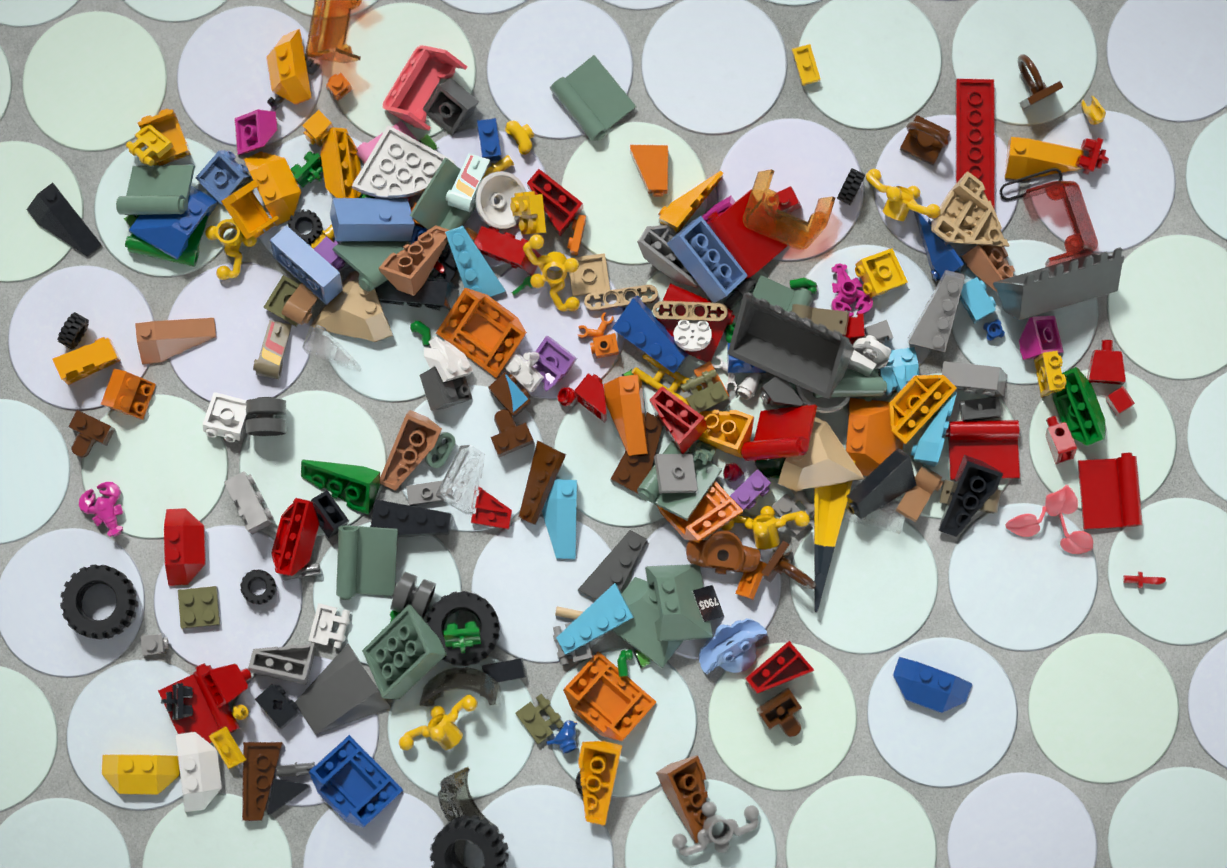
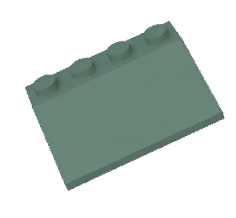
M408 605L362 650L382 698L387 699L402 698L446 655L438 636L411 605Z

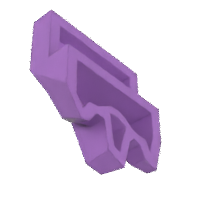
M545 336L537 350L533 351L540 355L533 367L544 376L541 382H544L546 392L566 376L578 359L550 336Z

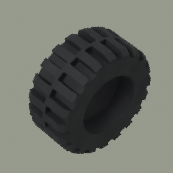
M94 564L90 565V567L79 569L78 573L74 572L70 576L71 580L69 582L66 581L64 584L66 588L64 592L61 591L60 596L62 598L60 609H63L64 613L62 615L64 620H67L69 627L80 635L98 640L113 638L114 635L124 632L123 629L130 626L132 617L135 618V607H138V601H136L137 592L133 588L131 580L124 573L107 565ZM96 584H105L112 588L116 594L115 609L109 617L103 620L89 618L82 608V599L85 592Z
M468 591L451 592V594L444 595L438 602H435L431 611L428 612L426 624L440 639L446 655L442 658L445 662L456 666L477 664L481 660L486 659L491 651L495 649L500 636L498 616L491 604L478 594ZM462 610L476 615L481 624V644L465 647V653H461V647H446L444 628L448 617Z
M463 815L460 818L453 819L435 836L430 848L432 851L430 861L434 862L431 867L468 868L458 860L455 854V842L457 840H468L476 844L482 851L484 857L483 868H506L509 854L505 852L508 850V845L503 842L505 837L503 833H498V827L495 824L493 826L489 824L490 820L486 818L480 820V817L473 815L471 818L469 815Z

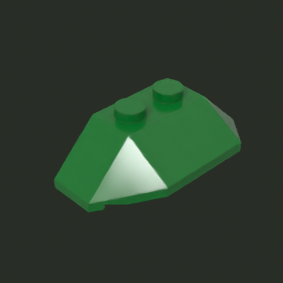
M1078 367L1063 372L1062 374L1066 378V386H1064L1065 388L1062 391L1054 392L1053 401L1061 422H1066L1072 437L1086 446L1105 439V417L1092 384Z

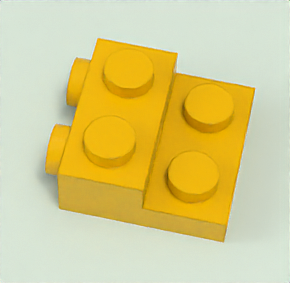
M535 191L514 193L515 197H511L510 209L513 216L520 217L519 228L521 235L546 233L543 195H535Z
M893 248L863 258L855 264V273L858 277H861L864 283L863 291L865 294H869L870 298L908 283Z
M1058 351L1045 352L1034 359L1040 396H1049L1053 392L1062 391L1065 388L1064 386H1066V378L1061 371L1063 362L1061 356L1058 355Z

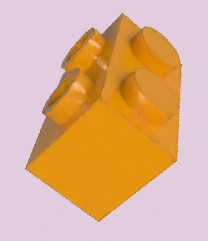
M318 110L302 125L305 130L303 133L312 145L316 143L321 147L333 124Z

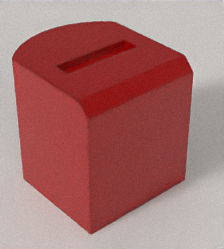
M1124 386L1106 397V402L1116 416L1135 404Z

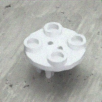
M680 320L673 333L677 346L687 351L704 349L712 338L711 329L705 320Z

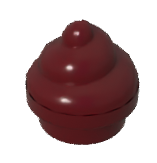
M736 463L726 464L724 467L723 476L730 482H735L744 475V472Z

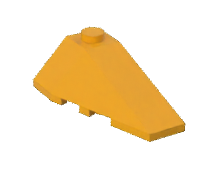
M1011 137L1008 141L1004 179L1017 180L1051 168H1057L1062 173L1080 170L1081 168L1075 164L1078 156L1084 155V150L1028 138ZM1051 171L1036 177H1045L1047 175L1056 174L1058 172Z
M719 171L670 203L668 207L664 206L658 214L660 216L659 222L662 225L670 226L679 233L720 182L724 173Z

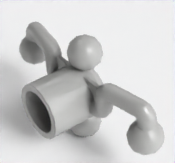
M705 802L702 806V813L708 818L704 822L703 829L698 833L699 844L686 848L687 838L683 834H676L672 838V845L683 856L705 850L707 844L712 842L715 843L714 846L717 852L725 853L730 847L729 841L733 834L741 836L757 828L759 823L758 808L753 805L745 808L744 816L751 823L739 828L734 819L726 820L720 815H715L717 811L715 803ZM722 822L723 831L719 835H712V827L716 823Z

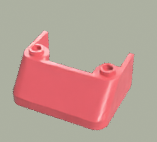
M420 45L414 50L386 96L383 108L408 124L429 131L431 127L425 123L427 114L423 110L425 104L441 79L451 78L456 68L466 70L468 66L447 50Z

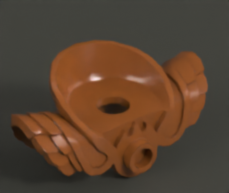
M718 531L707 540H701L700 542L689 541L686 546L687 560L691 564L715 569L717 574L726 575L727 571L752 572L756 570L761 559L759 549L744 546L739 537L729 531ZM720 550L728 552L729 557L727 560L721 561L718 559L717 554Z

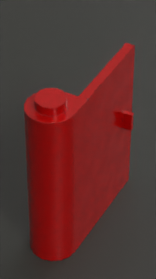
M752 189L724 212H714L707 217L708 221L706 223L748 275L745 279L756 274L789 245Z
M671 283L662 300L713 303ZM661 304L658 310L660 315H663L665 311H670L669 315L673 316V305L670 304V309L664 308ZM678 305L675 311L677 315L683 316L686 313V308L683 305ZM697 306L694 310L695 314L699 317L705 314V309L702 306ZM708 306L709 313L707 317H711V313H716L717 317L724 314L721 307H718L717 310H710L711 306ZM728 309L727 316L721 321H707L712 333L710 343L699 351L685 350L688 355L704 362H711L727 325H731L734 321L735 315L732 314L733 310ZM657 318L665 326L669 334L674 337L673 333L680 319Z
M817 405L760 411L754 441L745 442L742 445L741 453L746 461L805 455L809 448Z
M1018 420L949 421L945 437H948L950 480H955L964 455L981 460L1003 472L1001 479L1020 478Z
M1129 452L1121 453V457L1113 459L1078 460L1083 529L1142 526L1137 456H1133V453Z
M204 663L195 667L196 671L192 675L158 690L161 699H166V692H172V685L183 683V686L192 687L193 696L192 698H183V705H192L193 715L180 720H172V711L168 712L178 734L196 732L207 742L212 743L209 738L212 733L224 727H227L229 732L232 733L240 729L233 716L229 703L219 709L201 677L211 670L212 667Z

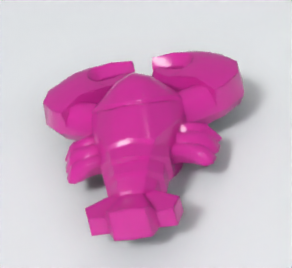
M835 264L831 271L837 273V283H832V289L834 293L838 292V295L833 299L831 309L852 311L849 305H852L856 298H858L855 310H858L860 306L862 310L856 314L867 313L873 306L872 298H870L869 294H865L864 291L856 289L862 287V284L858 278L850 279L845 272L846 264ZM849 312V317L854 316L853 312Z
M104 482L99 484L97 489L106 488V490H100L99 492L109 497V499L98 497L96 500V495L92 494L94 490L90 489L81 495L78 505L83 513L96 514L97 516L92 518L96 526L104 523L110 529L107 535L109 537H116L124 531L122 526L117 525L116 517L123 514L122 505L114 506L120 498L121 490L113 482Z

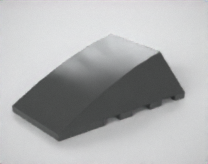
M349 643L295 701L299 711L315 735L391 707L387 700L382 698L379 689Z

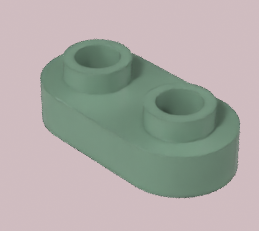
M440 433L435 447L425 457L427 465L433 468L443 466L455 446V437L451 433ZM443 438L446 439L445 444H442ZM435 454L436 459L432 461V456Z

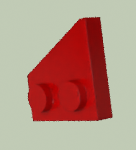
M477 486L471 523L509 530L512 510Z

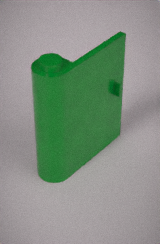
M205 215L190 235L188 246L178 260L132 233L130 236H127L125 247H128V252L195 267L199 257V245L209 217Z

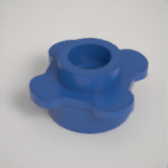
M998 319L983 325V329L987 333L986 338L989 341L997 337L1002 338L1005 335V332L1002 330L1001 321Z

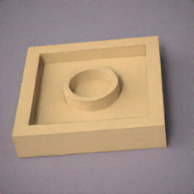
M605 253L574 257L579 263V268L574 273L569 272L573 297L610 290Z

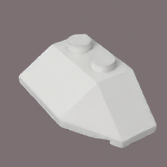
M196 732L175 734L185 812L204 810L222 788L217 749Z

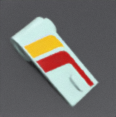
M468 154L452 190L447 192L446 201H448L449 206L468 212L472 211L475 205L476 191L488 168L489 159Z

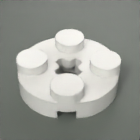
M867 335L866 338L857 339L853 345L855 351L876 363V369L885 367L890 359L891 349L877 341L874 336Z

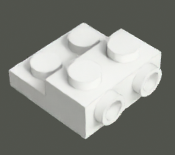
M214 392L202 424L203 432L212 438H215L217 435L222 436L228 442L240 441L246 425V400Z

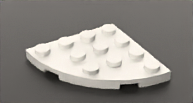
M388 125L354 181L352 189L379 198H403L425 191L444 158L448 157Z

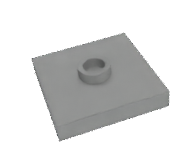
M656 454L654 456L659 493H695L698 491L692 454Z

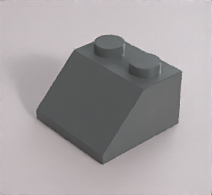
M450 78L439 85L424 111L452 136L471 116L479 101Z
M775 376L761 388L760 397L766 405L770 404L773 408L797 407L804 404L790 384L778 376Z

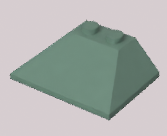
M695 564L646 566L648 586H655L660 618L655 622L658 641L713 638L710 621H703L692 590L704 587L700 566Z
M634 577L622 593L634 618L614 628L612 631L659 667L663 668L684 640L658 641L655 622L660 618L655 586H648L647 581Z

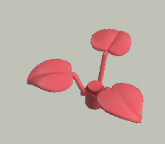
M1068 485L1046 496L1045 506L1042 507L1039 519L1034 514H1022L1005 524L1006 528L1014 534L1022 537H1031L1040 531L1039 523L1042 522L1046 512L1050 516L1059 515L1063 532L1066 536L1060 541L1062 549L1071 554H1083L1093 549V538L1089 533L1074 531L1069 535L1062 513L1072 514L1078 508L1077 497Z

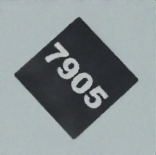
M713 585L692 590L704 622L724 617Z

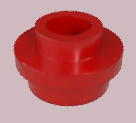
M562 388L558 392L557 399L561 405L569 406L574 401V390L572 388Z

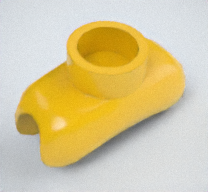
M1091 96L1092 104L1087 106L1085 101L1082 100L1081 107L1089 119V123L1096 125L1103 122L1106 111L1094 96Z
M509 121L506 124L505 131L514 138L519 152L527 155L533 146L530 140L534 137L532 129L528 124L521 126L517 121Z

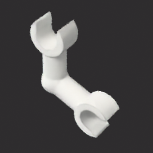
M715 356L721 363L718 366L712 364L715 369L721 368L728 372L727 363L720 356ZM728 373V382L725 384L726 390L729 384H733L735 392L737 391L736 373Z

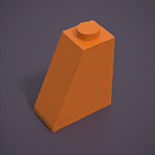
M630 145V154L648 194H652L655 197L667 194L668 145Z

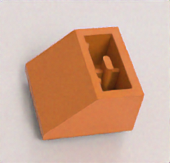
M114 369L101 405L143 420L156 384L127 371Z

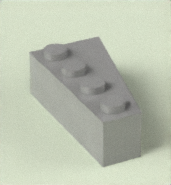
M945 270L908 337L909 344L942 352L946 351L965 280L964 274Z

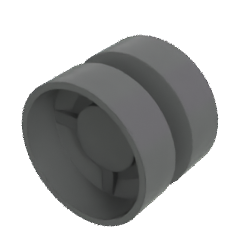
M258 397L246 400V414L256 416V418L246 420L247 435L279 436L286 434V420L276 418V416L286 414V400L274 397Z
M404 572L393 591L390 609L401 613L408 605H411L421 618L424 619L433 598L436 583L424 579L417 588V576Z

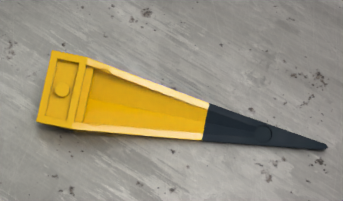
M853 481L818 488L814 487L815 613L819 609L848 501L847 495L850 493Z

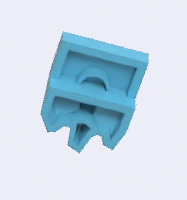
M915 347L891 350L887 365L880 368V377L887 383V391L885 392L887 396L891 395L893 390L899 393L914 375H920Z

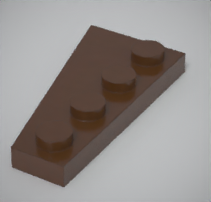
M648 412L645 415L648 454L628 456L627 451H625L610 479L638 494V487L652 469L663 427L659 418Z
M538 440L518 516L534 525L537 523L566 456L565 453Z
M243 742V755L246 760L243 762L242 821H262L283 742Z

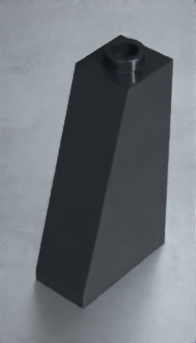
M898 448L847 495V508L850 513L862 519L914 488L916 481L911 456Z

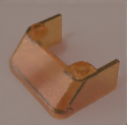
M362 0L314 1L306 46V55L308 57L339 63L361 60V56L353 54L351 46L345 44L351 10L360 6Z
M772 169L759 171L743 215L745 227L797 250L807 249L826 228L836 198L833 196L819 198L815 211L811 214L809 221H804L777 209L779 196L775 191L769 189L775 171Z

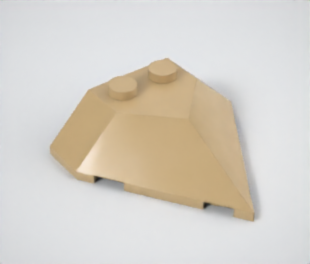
M966 172L948 192L940 206L941 213L939 217L931 221V231L945 242L1010 246L1007 239L1003 237L1001 224L991 201H988L985 195L983 183L971 173Z
M357 271L350 272L342 283L343 291L323 308L309 327L344 336L362 338L372 342L393 336L376 290L373 289L370 292L363 290L359 286L360 273Z
M815 417L807 453L803 456L786 457L778 484L794 491H801L807 488L846 483L847 481L864 480L865 478L829 424Z

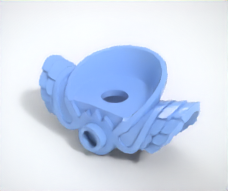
M749 618L736 621L731 626L720 625L716 629L715 636L709 638L700 649L699 662L702 670L706 674L718 666L732 673L747 670L756 659V646L754 642L768 636L767 631L759 622Z

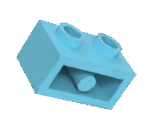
M977 277L963 284L960 301L974 324L993 314L997 306L994 299L987 295L985 283L982 280L979 281Z

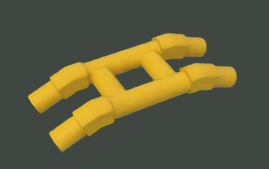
M644 352L642 357L656 368H659L653 378L637 367L632 370V373L634 375L638 374L643 382L656 390L663 386L688 405L686 399L675 392L681 383L685 384L689 378L677 371L675 373L671 372ZM665 373L675 379L670 388L659 383ZM700 385L696 386L698 391L703 389Z

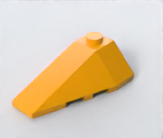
M719 410L700 412L699 414L705 417L708 428L698 440L723 452L743 458L741 448L745 442L751 441L754 416L737 410H730V412Z
M606 741L582 742L578 764L581 775L585 819L587 822L605 826L623 745Z

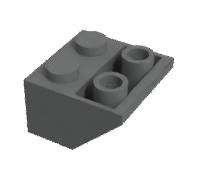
M436 367L419 375L431 411L445 409L473 399L465 376L443 382Z

